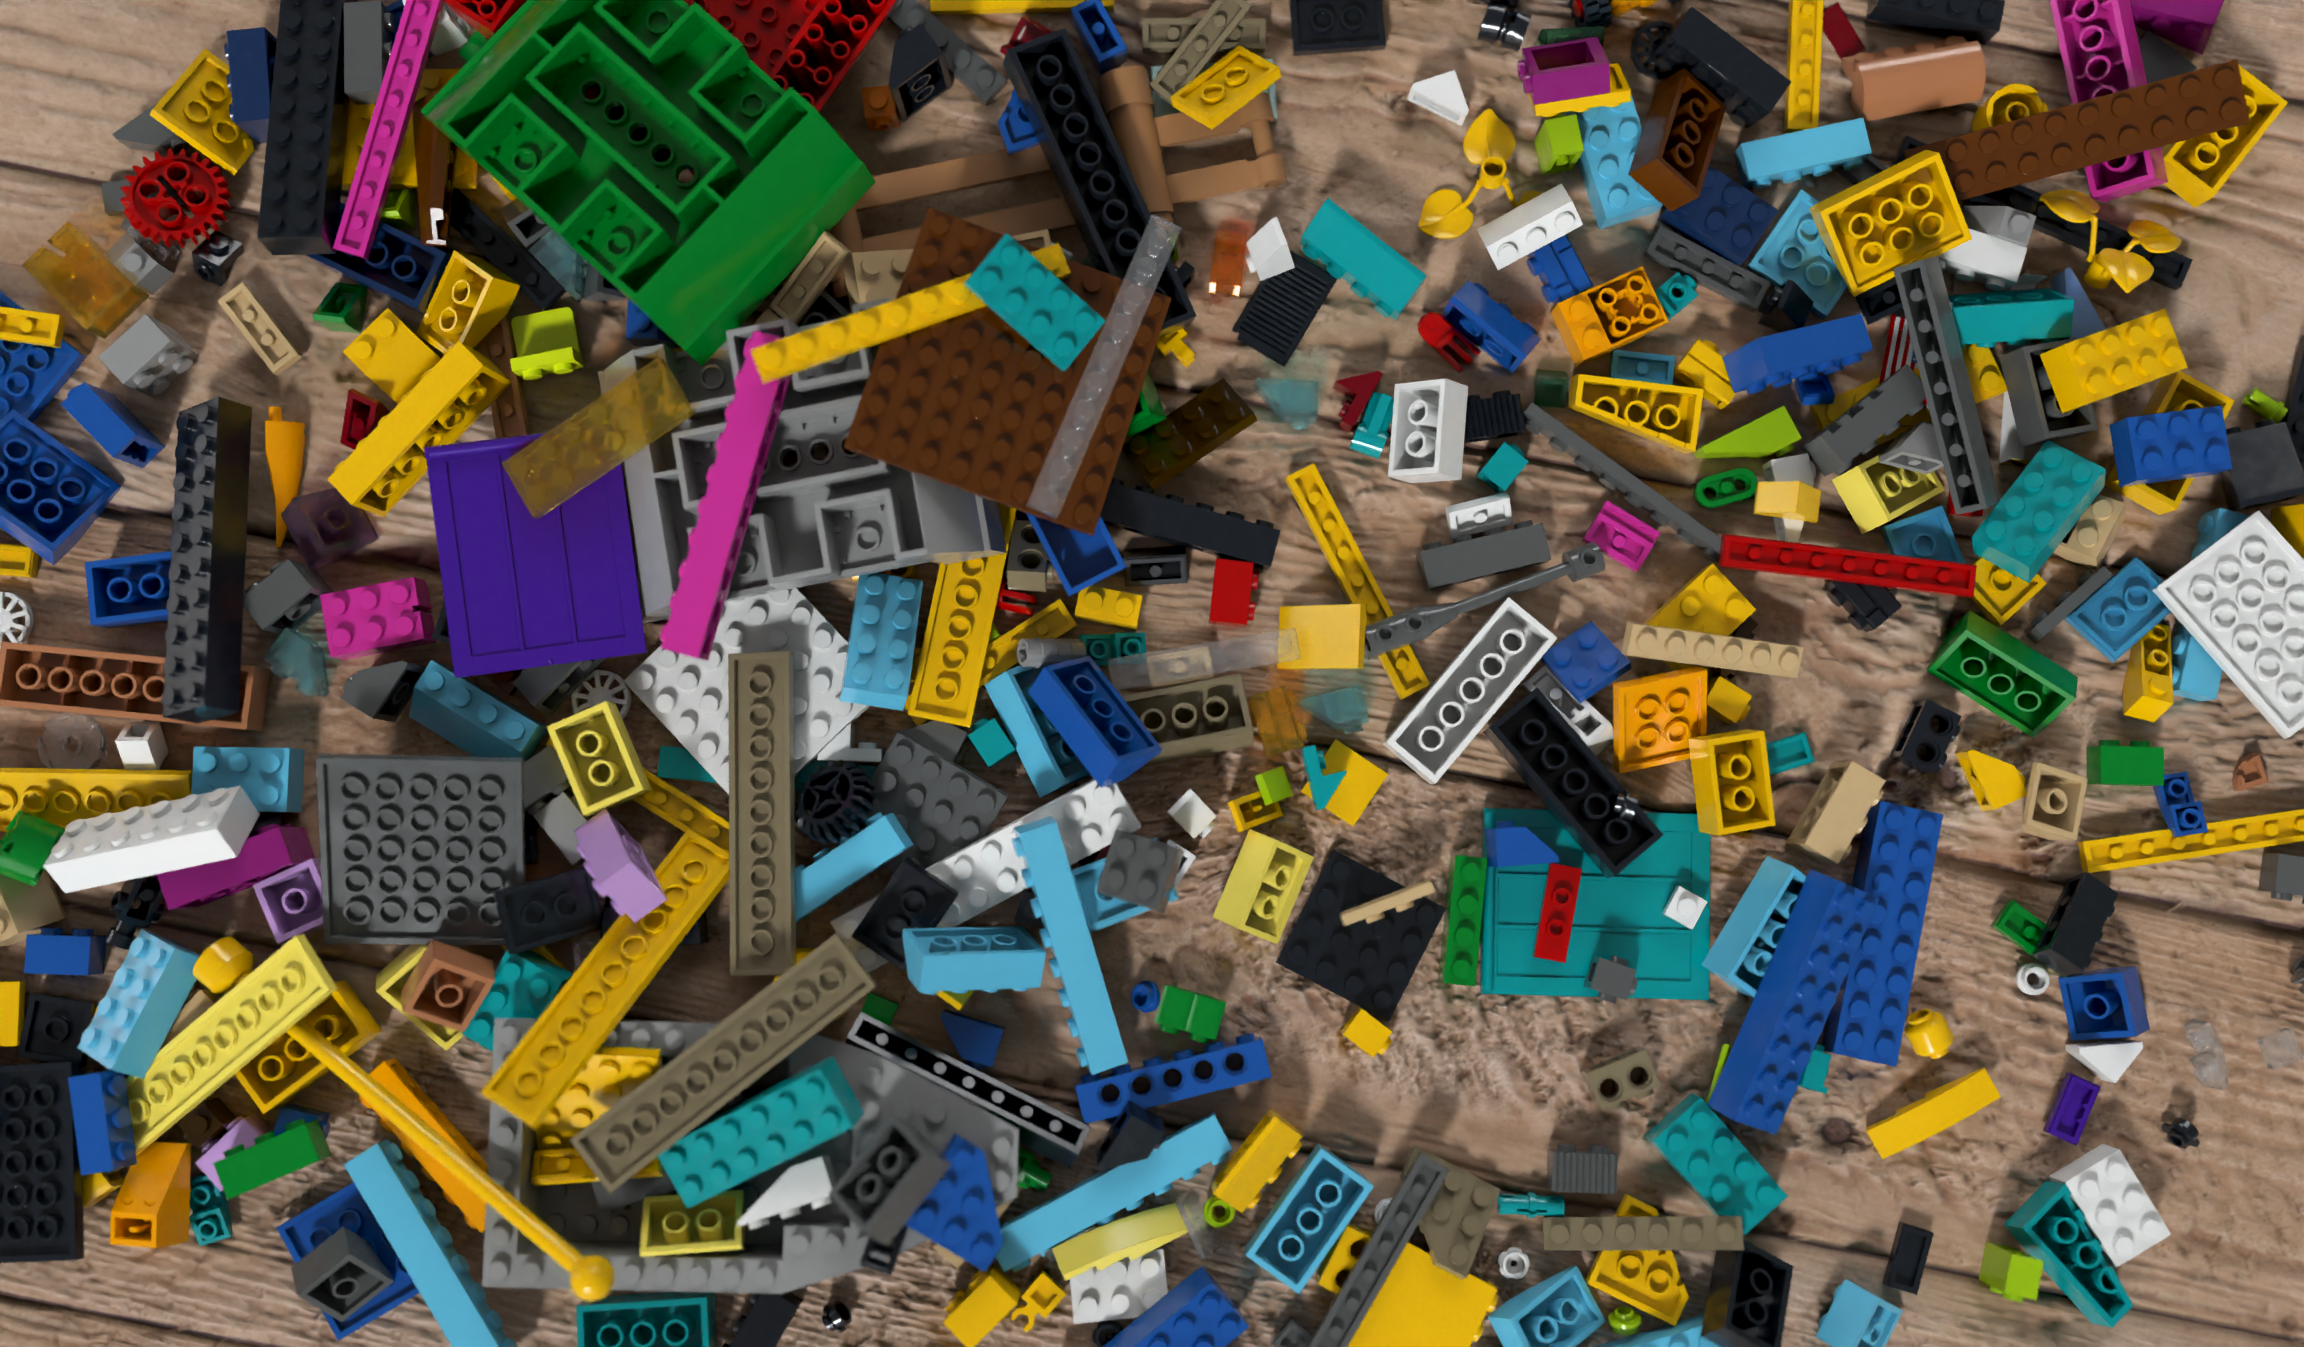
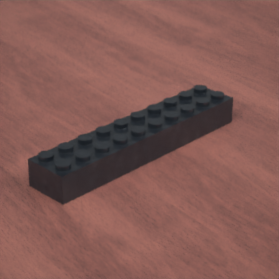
M358 0L280 1L257 234L258 240L272 255L336 254V249L333 246L338 233L350 100L344 93V3L358 2Z
M1066 28L1009 48L1003 65L1096 269L1172 298L1159 338L1189 326L1197 315Z
M219 396L179 412L176 422L178 437L175 449L176 475L173 480V487L175 489L174 506L171 513L173 532L170 540L172 551L171 567L168 572L170 589L167 601L168 627L165 633L167 646L166 660L163 666L165 684L162 704L164 718L197 724L239 712L252 407Z

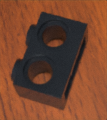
M1928 699L1916 701L1890 758L1923 774L1936 773L1946 762L1947 754L1945 751L1949 743L1953 742L1959 734L1960 725L1958 723L1962 716ZM1933 716L1936 717L1940 723V727L1937 732H1935L1930 726V721ZM1920 744L1923 745L1927 751V755L1924 760H1921L1917 754V749Z

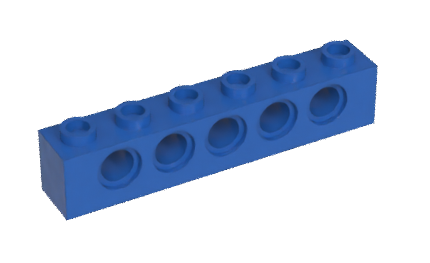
M1248 1033L1235 1037L1236 1043L1224 1045L1223 1041H1216L1204 1045V1051L1193 1053L1192 1048L1174 1052V1058L1162 1061L1161 1056L1143 1060V1066L1131 1069L1130 1064H1125L1112 1068V1074L1100 1076L1099 1073L1094 1075L1089 1073L1080 1076L1081 1081L1076 1082L1075 1088L1084 1124L1119 1116L1128 1101L1147 1109L1270 1078L1272 1076L1261 1036L1255 1037L1254 1033ZM1239 1053L1243 1056V1064L1240 1068L1230 1069L1226 1066L1225 1061L1229 1054ZM1198 1062H1210L1213 1066L1211 1074L1207 1077L1198 1076L1194 1072L1195 1065ZM1174 1068L1181 1072L1182 1078L1179 1083L1170 1085L1164 1081L1163 1075L1168 1069ZM1139 1076L1148 1078L1151 1083L1149 1090L1143 1093L1135 1091L1132 1086L1135 1078ZM1113 1084L1118 1087L1120 1094L1115 1100H1107L1102 1096L1101 1090L1105 1085Z

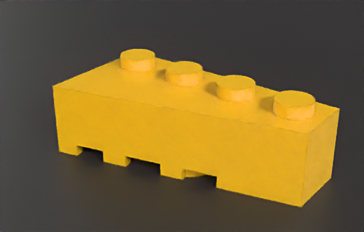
M1577 374L1571 377L1567 408L1688 454L1696 452L1704 389Z

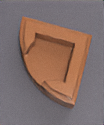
M2252 752L2243 757L2233 772L2232 785L2234 791L2245 790L2269 782L2259 752Z

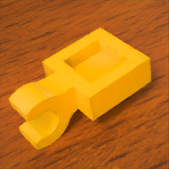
M1183 328L1158 338L1156 348L1164 357L1172 351L1185 368L1195 361V354L1183 343V340L1188 337L1187 332Z

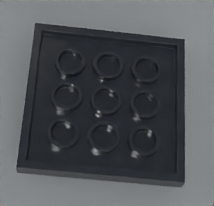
M1332 850L1275 962L1389 1022L1446 908L1423 896L1413 900L1415 906L1397 912L1395 908L1384 911L1385 917L1367 924L1366 920L1363 919L1347 926L1342 925L1338 915L1340 914L1339 912L1405 888V886Z

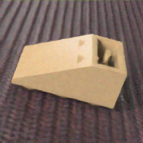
M2098 494L2053 553L2066 560L2098 571L2126 517L2125 503Z

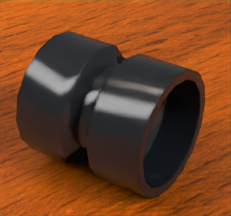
M1490 0L1477 39L1492 44L1500 41L1502 47L1518 52L1532 13L1518 8L1509 11L1506 4Z

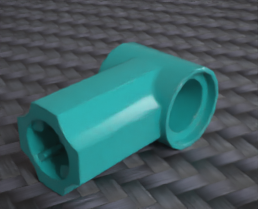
M1373 392L1365 410L1362 423L1359 422L1349 447L1350 449L1379 459L1389 434L1386 432L1393 416L1394 399L1391 396Z

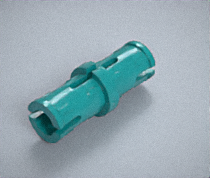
M1527 1192L1526 1195L1500 1193L1497 1199V1211L1499 1215L1520 1214L1526 1215L1527 1218H1535V1215L1563 1217L1565 1203L1563 1196L1535 1195L1534 1192Z

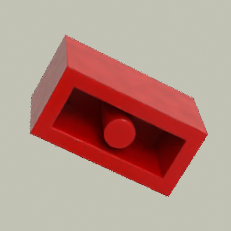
M1216 558L1208 624L1246 628L1247 621L1254 620L1255 602H1250L1251 589L1257 590L1259 571H1253L1254 562Z

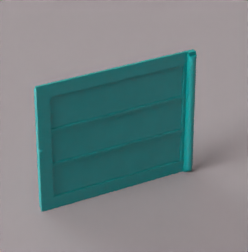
M1483 808L1482 858H1487L1485 829L1495 828V822L1514 820V826H1526L1559 856V862L1555 864L1581 868L1582 872L1566 963L1532 956L1549 863L1488 867L1487 862L1480 937V994L1597 997L1599 991L1584 986L1593 956L1609 960L1610 955L1628 960V967L1637 970L1635 977L1638 978L1637 987L1632 996L1629 995L1628 998L1709 1000V970L1701 964L1709 953L1710 834L1699 832L1697 814L1645 813L1662 832L1663 836L1616 876L1606 878L1549 810ZM1676 886H1681L1708 901L1693 929H1689L1662 914Z

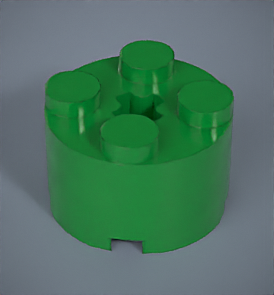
M18 811L6 828L8 831L3 840L0 839V874L27 885L35 886L43 870H46L43 865L50 856L53 845L58 843L65 832V828L31 814Z

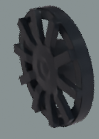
M1654 21L1644 25L1635 34L1630 47V57L1639 73L1656 80L1665 79L1674 74L1671 71L1659 72L1656 60L1650 56L1662 39L1664 29L1668 30L1672 23ZM1659 28L1658 36L1654 38L1650 29ZM1645 33L1650 43L1639 40L1640 36ZM1636 45L1645 48L1646 51L1636 53ZM1647 56L1649 59L1644 64L1638 59ZM1651 62L1655 63L1654 71L1647 69Z

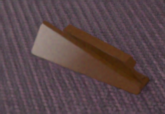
M433 91L415 101L412 110L421 243L425 246L448 247L458 146L435 127L421 112L422 108L439 92Z

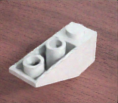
M829 1155L791 1166L737 1221L738 1227L749 1224V1228L752 1230L769 1224L768 1217L780 1213L781 1219L800 1214V1206L812 1203V1207L815 1209L832 1203L829 1193L837 1182Z

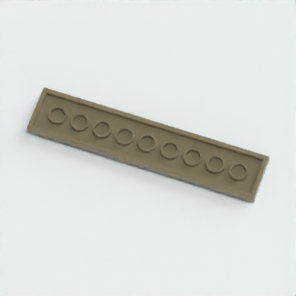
M775 651L728 654L730 976L783 975L796 965L793 652Z
M838 933L834 934L571 1138L570 1142L609 1193L613 1192L878 985Z

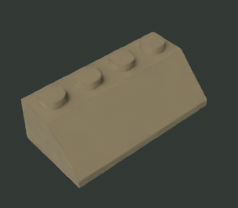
M1240 673L1122 697L1162 748V751L1142 767L1254 745L1253 727Z

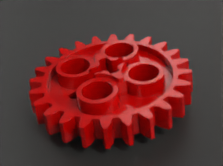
M168 149L167 157L162 158L156 151L154 152V161L151 162L146 157L142 158L145 164L143 168L136 165L132 166L137 174L136 176H125L131 186L121 187L122 192L127 197L121 198L120 201L126 208L123 212L128 220H130V224L135 230L140 232L143 238L150 236L154 244H158L163 239L167 247L170 248L174 240H177L180 246L184 248L186 239H191L197 245L198 235L201 234L209 239L210 235L207 231L209 228L217 231L220 230L216 220H227L222 210L231 209L229 202L226 200L231 198V194L228 188H226L229 185L225 177H221L220 169L217 166L213 167L209 158L202 161L197 152L193 153L189 158L185 149H182L179 155L175 156L173 151ZM186 175L182 180L175 181L177 177ZM160 178H164L179 199L183 200L186 207L194 215L193 218H189L176 200L169 195L166 188L159 182ZM159 192L155 197L148 198L151 193ZM205 198L202 203L194 204L197 199ZM178 215L175 220L167 221L170 216Z

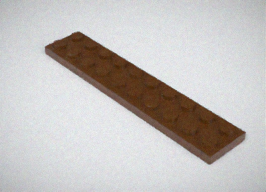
M2235 59L1905 150L1903 153L1906 160L1924 150L1939 152L1958 201L2244 125L2250 123L2238 61Z

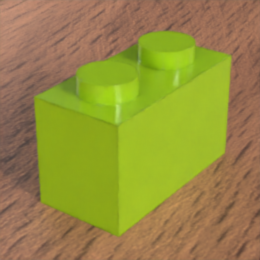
M1558 113L1553 117H1548L1537 134L1534 143L1542 176L1572 170L1582 155L1584 147L1576 114L1566 116V113Z
M1986 1242L1979 1280L1990 1285V1291L2002 1294V1297L2020 1303H2023L2024 1298L2037 1300L2044 1261L2017 1248Z

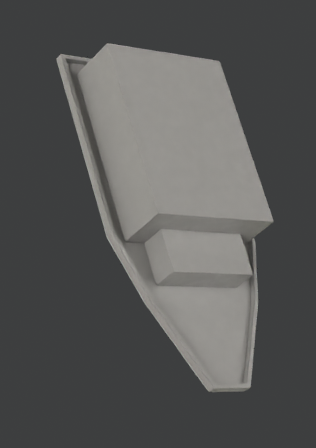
M495 1018L492 1077L539 1018ZM620 1020L601 1046L661 1049L663 1068L721 1022ZM816 1033L745 1088V1090L769 1088L833 1056L865 1112L853 1128L790 1158V1161L782 1162L725 1190H743L746 1212L791 1166L821 1156L829 1155L836 1182L838 1183L892 1114L915 1125L941 1153L954 1133L981 1148L985 1153L996 1207L1018 1196L1019 1128L888 1058ZM491 1101L487 1175L584 1257L597 1255L606 1258L612 1264L615 1271V1282L611 1290L782 1294L865 1268L859 1264L869 1237L861 1232L832 1197V1203L813 1209L812 1203L799 1207L800 1214L781 1219L780 1213L768 1217L769 1224L750 1230L749 1224H746V1241L742 1249L640 1257L643 1216L642 1200L631 1203L630 1210L612 1215L611 1210L600 1213L591 1182L534 1186L531 1183L534 1151L538 1150L535 1129ZM715 1111V1112H714L712 1115H710L709 1117H711V1116L717 1114V1111ZM674 1192L663 1193L661 1196L674 1195ZM486 1202L482 1287L572 1289L570 1273ZM908 1227L900 1253L930 1239ZM876 1240V1243L893 1248L895 1245V1243L890 1242L889 1245H886ZM872 1251V1257L884 1261L890 1259L889 1256Z

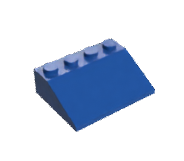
M12 409L0 420V528L52 565H55L78 543L118 493L121 486Z

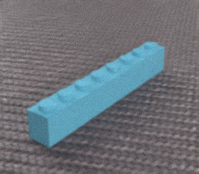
M1049 816L1014 828L1016 838L1012 839V844L1016 856H1022L1026 868L1021 869V874L1026 887H1032L1035 898L1030 900L1035 917H1041L1044 926L1043 929L1039 930L1044 947H1050L1053 958L1049 959L1048 962L1053 977H1059L1062 988L1058 989L1057 992L1063 1008L1068 1007L1071 1018L1066 1019L1072 1038L1076 1036L1078 1038L1080 1047L1076 1048L1075 1051L1080 1066H1086L1090 1073L1094 1075L1128 1063L1057 822Z
M1214 1111L1166 1136L1161 1146L1157 1150L1153 1149L1147 1159L1102 1170L1001 1224L1000 1230L1003 1244L995 1257L1003 1272L1011 1268L1013 1272L1025 1268L1030 1264L1029 1259L1040 1253L1044 1257L1046 1256L1044 1253L1058 1246V1243L1067 1238L1070 1240L1085 1232L1089 1226L1095 1223L1099 1226L1109 1223L1116 1218L1115 1212L1125 1207L1127 1211L1137 1208L1144 1203L1143 1197L1153 1192L1156 1196L1165 1193L1173 1187L1171 1182L1183 1177L1184 1181L1193 1178L1201 1172L1199 1167L1209 1162L1212 1165H1216L1229 1157L1227 1152L1233 1149Z
M387 1139L375 1144L343 1164L451 1346L518 1347L513 1339L507 1338L501 1328L503 1323L496 1311L491 1310L485 1301L486 1294L482 1286L478 1282H474L468 1272L469 1265L466 1259L461 1254H457L452 1246V1236L436 1219V1210L433 1204L427 1198L424 1199L418 1189L419 1181L413 1172L408 1171L403 1164V1155L399 1147Z

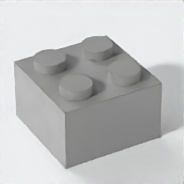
M145 314L100 354L98 358L122 384L150 397H154L164 392L169 387V382L178 374L187 371L192 366L193 360L199 355L175 329Z

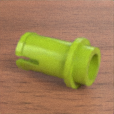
M2254 387L2250 391L2252 394L2248 393L2242 401L2243 405L2248 406L2263 416L2264 420L2274 419L2275 424L2288 411L2284 407V402H2276L2257 387Z

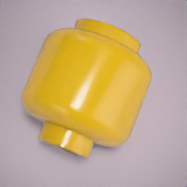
M1927 1008L1918 1010L1907 1018L1908 1023L1904 1027V1032L1917 1055L1930 1056L1932 1059H1937L1949 1052L1948 1047L1953 1043L1954 1035L1941 1013Z

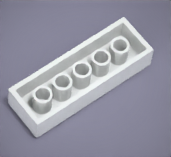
M1506 598L1383 742V745L1430 785L1436 784L1556 641L1557 637L1511 598Z
M241 786L227 789L219 788L213 792L199 795L191 794L172 801L164 800L149 806L132 807L117 813H104L89 819H77L66 826L65 832L58 843L52 848L51 854L43 866L64 893L231 859L237 857L260 813Z

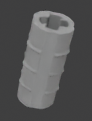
M1038 637L1034 639L1023 638L1018 642L1017 660L1021 667L1040 668L1086 656L1085 644L1081 639H1067L1066 637L1063 639H1053L1052 637L1048 639H1039Z

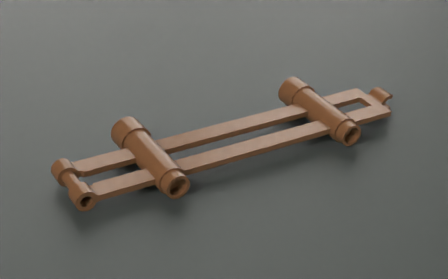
M1124 66L1110 70L1099 77L1098 82L1106 118L1110 119L1113 134L1160 237L1175 232L1172 219L1175 214L1173 206L1253 189H1272L1288 182L1283 157L1275 152L1269 125L1274 121L1268 93L1258 94L1245 106L1211 130L1183 112L1154 118L1152 112L1154 102L1145 67ZM1241 128L1251 129L1257 159L1249 162L1246 159L1166 175L1161 153L1162 148L1238 133ZM834 129L845 142L844 133ZM1038 145L1008 155L1006 149L872 176L876 182L829 233L851 252L914 249L921 227L862 239L857 212L1052 172L1041 146ZM1064 197L960 218L1003 235L1008 233L1010 236L1045 229L1052 232L1077 226ZM799 264L775 289L782 288ZM842 265L828 283V287L832 289L833 298L839 304H849Z

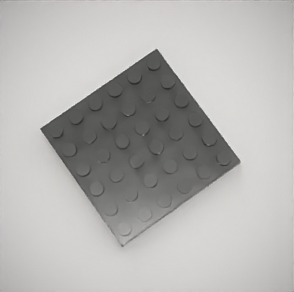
M319 754L316 757L324 943L429 944L434 939L448 945H506L493 891L526 882L523 758Z

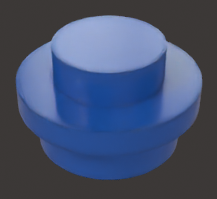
M1142 981L1134 986L1131 993L1134 1007L1145 1013H1150L1157 1009L1160 1002V991L1153 981Z

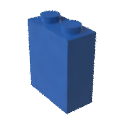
M83 382L81 385L72 388L67 398L61 403L91 436L116 459L144 468L165 448L160 440L114 394Z

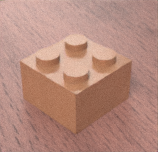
M432 939L401 991L403 1012L464 1033L495 982L492 960Z

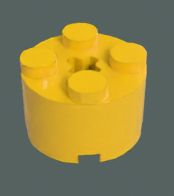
M2009 84L1996 91L1978 107L1973 117L1972 130L1974 132L2048 111L2046 102L2042 103L2041 99L2037 96L2038 92L2034 88L2024 84Z

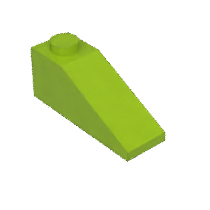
M1782 406L1706 444L1693 454L1696 458H1766L1775 453L1777 458L1795 450L1793 444L1802 439L1785 406Z

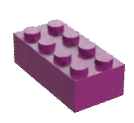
M278 823L258 829L259 835L247 837L240 853L235 858L156 874L168 910L204 906L249 889L260 881L311 858H315L305 827H292L291 824L279 826Z

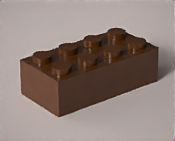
M1685 68L1657 84L1628 173L1671 212L1700 197L1726 109V105Z

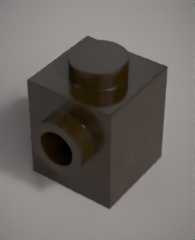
M219 1097L202 1101L177 1125L184 1131V1138L192 1145L200 1148L216 1138L220 1139L228 1132L226 1127L237 1117Z

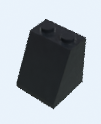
M2274 419L2254 423V429L2241 431L2240 426L2226 429L2232 469L2219 474L2228 510L2235 512L2296 499L2304 495V473L2285 422L2275 424Z

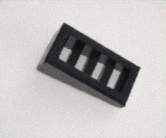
M904 1225L898 1235L896 1234L891 1242L895 1243L893 1248L876 1243L875 1239L869 1237L859 1265L891 1276L894 1272L908 1226ZM872 1251L889 1256V1262L872 1257Z

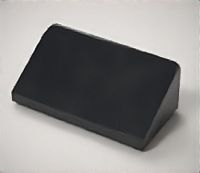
M1167 546L1123 550V558L1126 568H1124L1125 587L1188 583L1185 547Z

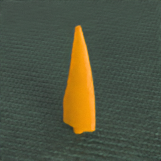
M270 406L268 407L269 421L265 420V455L275 500L276 548H281L291 522L302 476L305 450V423L282 421V407Z

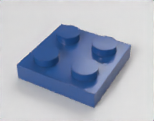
M1592 621L1554 645L1541 657L1542 663L1579 703H1582L1631 669V662L1621 654L1618 648Z

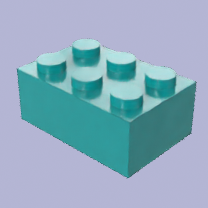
M530 949L509 955L506 950L494 973L495 982L465 1032H462V1035L493 1052L495 1018H539L573 976V973Z

